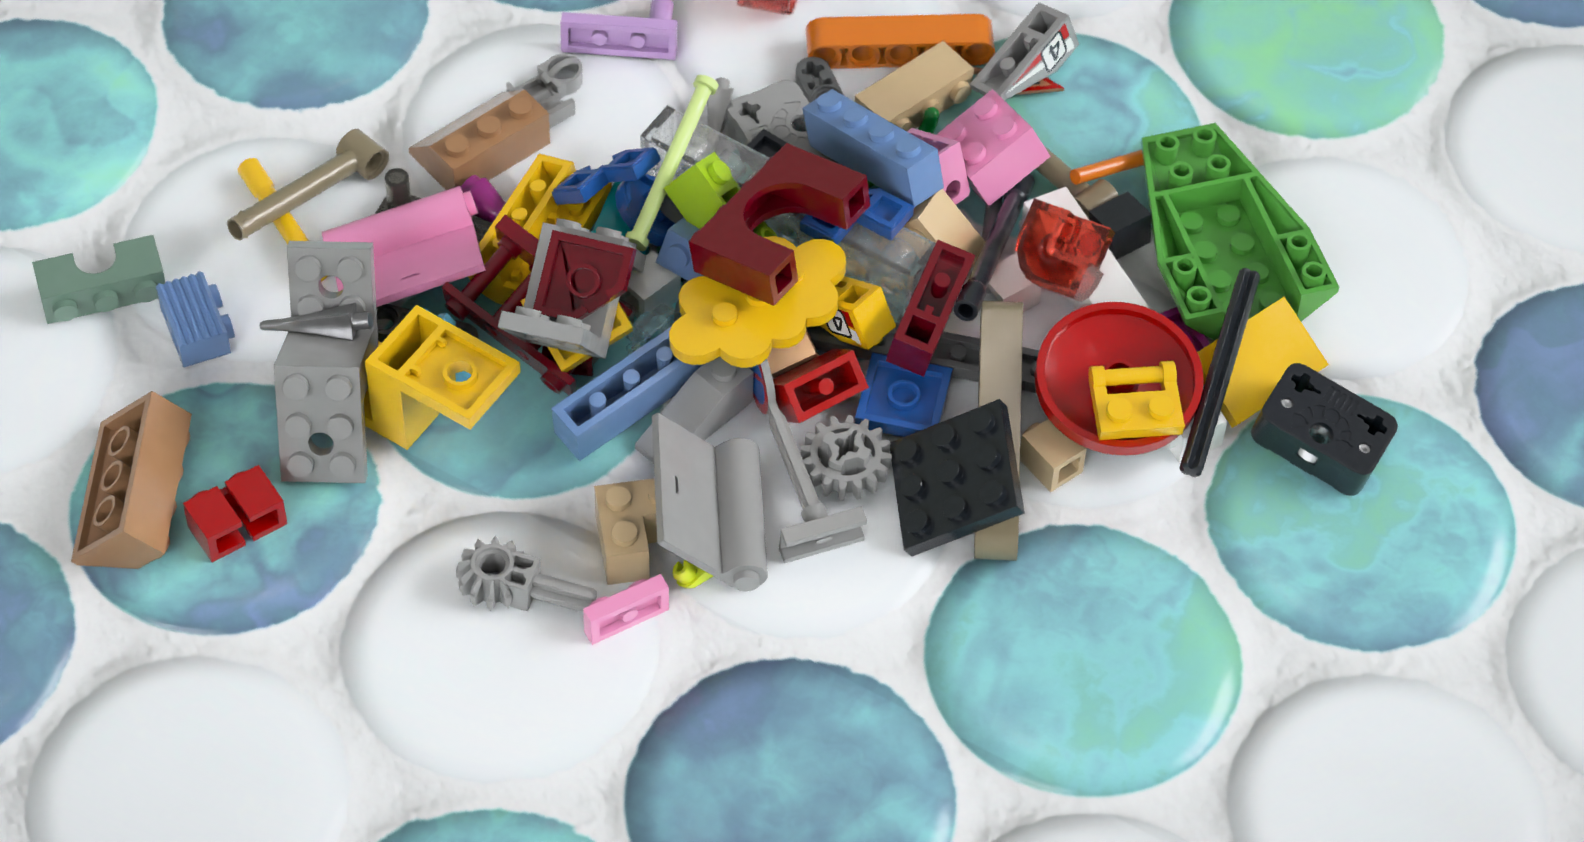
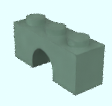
M154 235L114 243L115 262L109 269L100 273H86L80 270L75 264L73 253L32 262L47 324L69 321L98 312H109L116 308L137 303H147L158 299L156 286L159 283L164 284L165 277Z

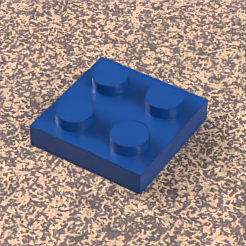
M872 353L865 377L869 388L861 392L854 424L859 425L861 421L867 419L869 420L868 429L870 431L880 427L882 433L905 437L940 423L952 379L953 368L929 364L923 377L887 362V355Z

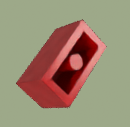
M832 349L773 379L778 408L786 417L787 422L801 423L869 388L854 350Z

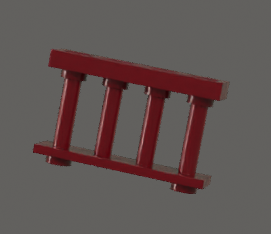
M504 215L495 225L499 248L485 263L486 271L477 273L461 292L449 282H446L442 286L446 301L444 305L456 318L463 321L467 317L542 375L540 377L541 381L550 390L557 394L563 391L570 396L577 391L576 380L570 376L576 367L568 372H562L558 364L556 365L538 351L542 345L525 342L498 328L501 311L515 313L516 306L523 307L520 301L526 298L539 242L531 233L507 215ZM520 257L530 265L529 270L531 272L492 316L474 301L511 259L516 260ZM619 301L634 326L633 311Z

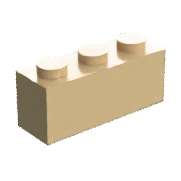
M942 41L856 94L854 102L905 131L911 128L916 129L921 125L927 108H936L940 115L941 112L952 105L960 104L968 98L972 91L969 84L973 80L974 68Z

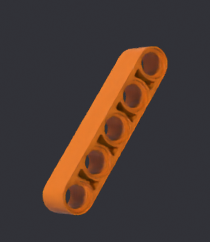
M983 14L820 17L811 20L805 29L807 57L821 58L828 63L831 69L901 67L942 41L971 66L986 64L995 55L992 22Z

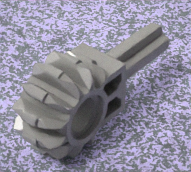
M496 536L492 539L491 544L485 545L477 539L474 544L475 550L464 548L461 554L462 562H458L456 566V577L459 579V590L462 595H470V602H472L473 606L485 601L490 611L494 608L496 602H501L507 608L510 606L528 611L533 598L583 612V609L588 607L597 598V591L593 588L541 574L540 558L524 554V551L516 552V545H514L512 540L504 545H500ZM489 572H498L499 574H496V575H488L487 573H489Z

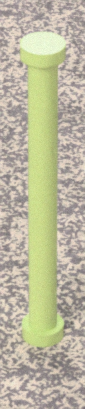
M696 76L693 83L696 89L634 228L625 235V237L629 238V242L637 244L636 249L638 251H645L649 244L647 236L666 196L663 188L672 182L710 95H714L717 91L718 83L709 76Z

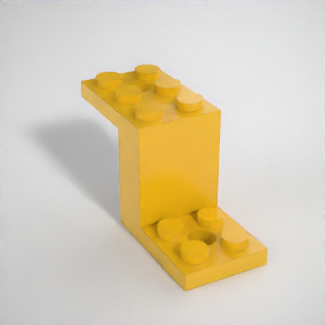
M416 305L383 342L378 341V347L365 360L368 389L364 398L365 426L406 450L412 446L440 413L471 430L520 374V362ZM465 371L471 374V377L465 381H456L455 373Z

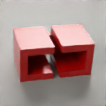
M259 465L247 471L234 474L229 480L225 481V487L222 489L215 486L209 490L200 491L191 499L183 502L187 526L212 563L246 546L244 538L238 531V528L242 527V525L253 541L287 525L284 500Z

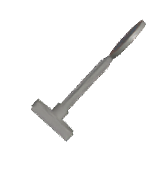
M766 359L754 367H748L754 372L753 398L762 414H768L770 429L803 509L801 516L804 523L781 529L779 552L783 562L788 563L864 541L865 536L861 526L867 525V518L862 506L828 515L825 505L819 502L786 417L776 403L774 382L768 360Z

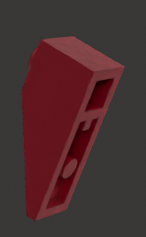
M937 240L893 337L886 357L887 362L920 376H925L976 255Z

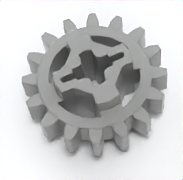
M852 415L847 416L845 423H839L835 416H831L830 426L827 427L821 422H817L815 434L809 432L805 434V445L801 446L800 452L813 487L820 484L823 485L822 495L826 497L832 491L838 492L839 500L844 501L846 493L850 492L853 493L857 500L861 499L862 489L875 493L877 481L885 483L887 480V471L891 469L892 454L889 453L890 441L882 440V429L880 427L870 431L868 429L869 420L864 419L859 425L854 424Z

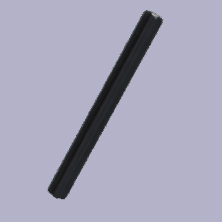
M1248 268L1240 269L1235 281L1203 387L1201 400L1179 469L1185 475L1199 477L1206 462L1260 280V274Z

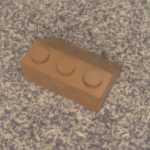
M525 89L502 92L409 147V154L445 190L462 186L472 175H477L479 178L485 177L489 181L550 144L549 112Z

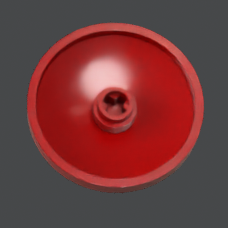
M1101 302L1081 307L1069 313L1051 328L1044 338L1038 353L1035 367V388L1041 407L1049 420L1072 441L1090 450L1104 454L1138 455L1157 450L1175 440L1179 435L1099 440L1089 386V367L1104 366V369L1159 366L1160 361H1174L1185 430L1193 420L1201 400L1204 384L1202 364L1188 336L1164 315L1137 304ZM1160 383L1106 386L1107 394L1161 391Z

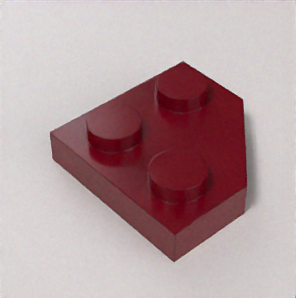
M552 230L533 309L541 311L542 315L557 319V315L580 320L586 318L627 292L637 250Z

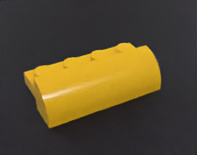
M538 154L479 243L484 265L499 248L495 225L504 215H507L538 240L542 224L556 225L557 218L578 222L582 228L591 230L609 195L612 182L604 186L585 203L557 205L551 192L576 171L574 162ZM520 257L516 260L511 259L482 294L490 300L503 305L531 272L529 270L530 265ZM476 274L468 276L470 281Z

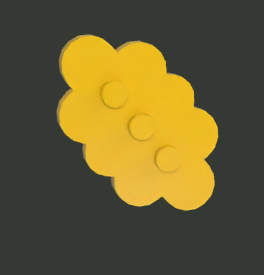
M777 236L764 237L794 250L798 282L774 306L705 276H698L689 280L682 286L678 294L679 312L682 316L672 324L669 331L670 350L673 355L681 362L691 365L706 364L721 357L732 366L748 368L764 362L769 357L772 348H790L797 345L803 340L806 327L823 325L836 315L838 310V292L835 285L843 279L846 273V256L842 248L833 241L825 239H812L796 247L785 238Z

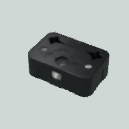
M1294 363L1286 369L1265 402L1252 426L1251 436L1257 444L1265 449L1271 450L1296 467L1331 485L1339 492L1354 496L1363 489L1397 432L1398 424L1396 419L1388 412L1301 363Z

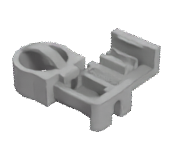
M570 54L552 56L546 62L537 66L538 76L516 88L509 81L506 83V92L525 89L549 112L550 128L576 114L575 101L572 98L560 101L566 95L578 91L583 84L582 63L578 58ZM562 69L571 70L576 73L575 76L569 79L560 80L554 78Z

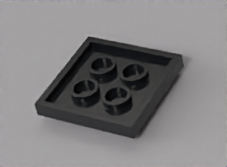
M1000 399L890 442L903 549L911 557L1025 513L1008 407Z

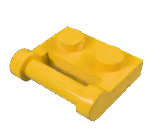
M1160 361L1159 366L1104 369V366L1089 367V386L1099 440L1183 434L1185 424L1177 387V372L1174 361ZM1160 383L1161 391L1107 394L1106 386Z

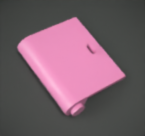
M461 186L322 232L324 242H373L376 307L444 285L446 282L450 283L486 271L471 217L478 214L477 207L471 191L463 193ZM336 277L338 291H341L343 283Z

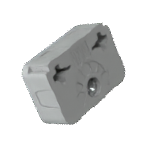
M789 80L779 81L756 92L735 98L730 102L727 135L738 152L759 132L765 129L793 146L838 163L810 146L802 110L809 102L795 82ZM749 168L753 175L757 173L753 169Z

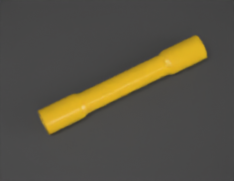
M248 158L239 165L237 171L252 195L259 201L276 192L274 183L258 159ZM290 212L273 221L287 245L289 241H309ZM328 276L323 277L321 279V282L325 280Z

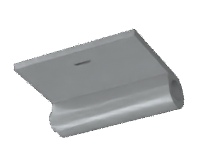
M660 413L652 415L657 544L728 585L735 587L737 590H755L768 577L759 446L752 440L735 438L714 447Z

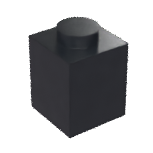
M1128 191L1089 210V221L1116 260L1151 242L1152 214Z

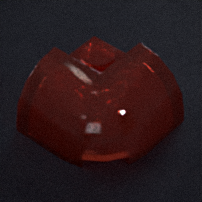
M1034 198L1018 234L1015 246L1019 268L1025 275V278L1036 286L1072 300L1083 302L1095 291L1104 275L1099 269L1115 232L1109 227L1075 216L1067 209Z

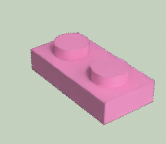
M659 574L648 580H638L631 584L628 589L615 595L600 597L593 601L588 607L583 609L584 632L591 644H596L668 611L669 586L662 575Z

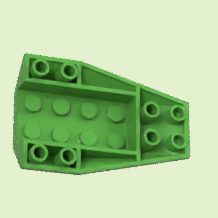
M1216 123L1141 138L1157 266L1186 326L1214 341L1219 338L1239 270L1242 268H1248L1260 274L1259 284L1248 319L1282 297H1285L1302 322L1339 292V285L1310 228Z

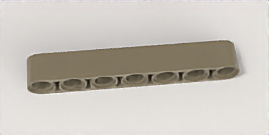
M983 301L980 316L978 407L998 399L1007 405L1020 481L1023 302ZM1019 516L975 532L974 559L1017 561Z

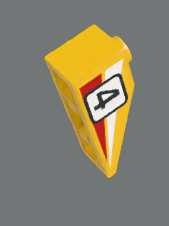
M844 276L835 285L838 292V310L836 315L828 323L820 325L840 341L867 350L879 344L883 337L896 327L881 286Z

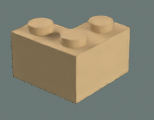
M943 189L914 207V215L892 241L869 229L865 231V234L873 242L877 251L887 261L915 255L924 267L937 240L976 255L971 268L977 261L985 243L984 239Z
M655 479L594 486L595 516L607 585L650 579L648 544L657 542Z

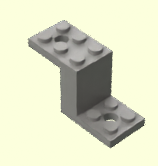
M557 218L556 225L543 223L524 307L516 306L515 313L501 311L498 328L528 343L606 359L620 296L582 320L563 315H557V319L542 315L541 311L533 309L552 230L634 248L635 250H637V244L629 242V238L621 236V232L609 228L597 227L596 233L589 232L590 230L582 228L580 223ZM638 250L632 270L643 272L646 256Z
M289 241L287 245L291 317L329 310L356 302L357 313L371 312L373 327L372 329L357 330L354 340L288 332L274 364L281 481L366 483L368 470L364 398L368 389L365 360L378 347L373 242ZM328 275L335 276L343 283V289L338 292L328 291L323 287L321 279ZM315 433H325L331 437L334 445L329 448H320L313 443L311 436Z

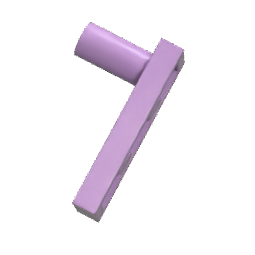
M652 0L649 18L562 12L561 52L676 60L677 20H672L673 2L671 0Z

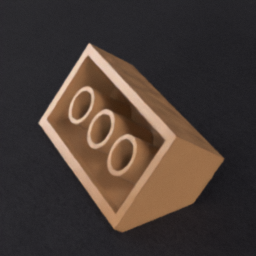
M151 391L100 422L71 558L72 563L79 566L139 569L165 554L170 544L168 534L171 519L177 508L175 498L178 483L184 471L182 466L184 452L190 440L189 427L192 416L190 412Z

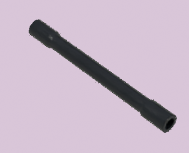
M1031 174L1027 175L1004 194V201L970 277L963 285L953 308L955 315L963 321H972L979 313L992 275L1024 202L1028 201L1035 185L1034 177Z

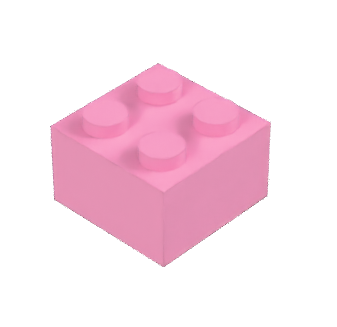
M993 89L936 134L960 142L969 187L988 206L992 205L1051 157L1033 128Z

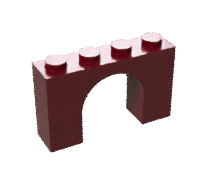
M786 143L688 241L694 272L774 306L798 282L794 250L759 236L753 230L763 221L786 213L811 215L848 230L870 207L867 175Z

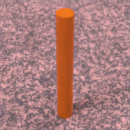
M1142 150L1072 169L1070 179L1073 184L1078 185L1143 166Z

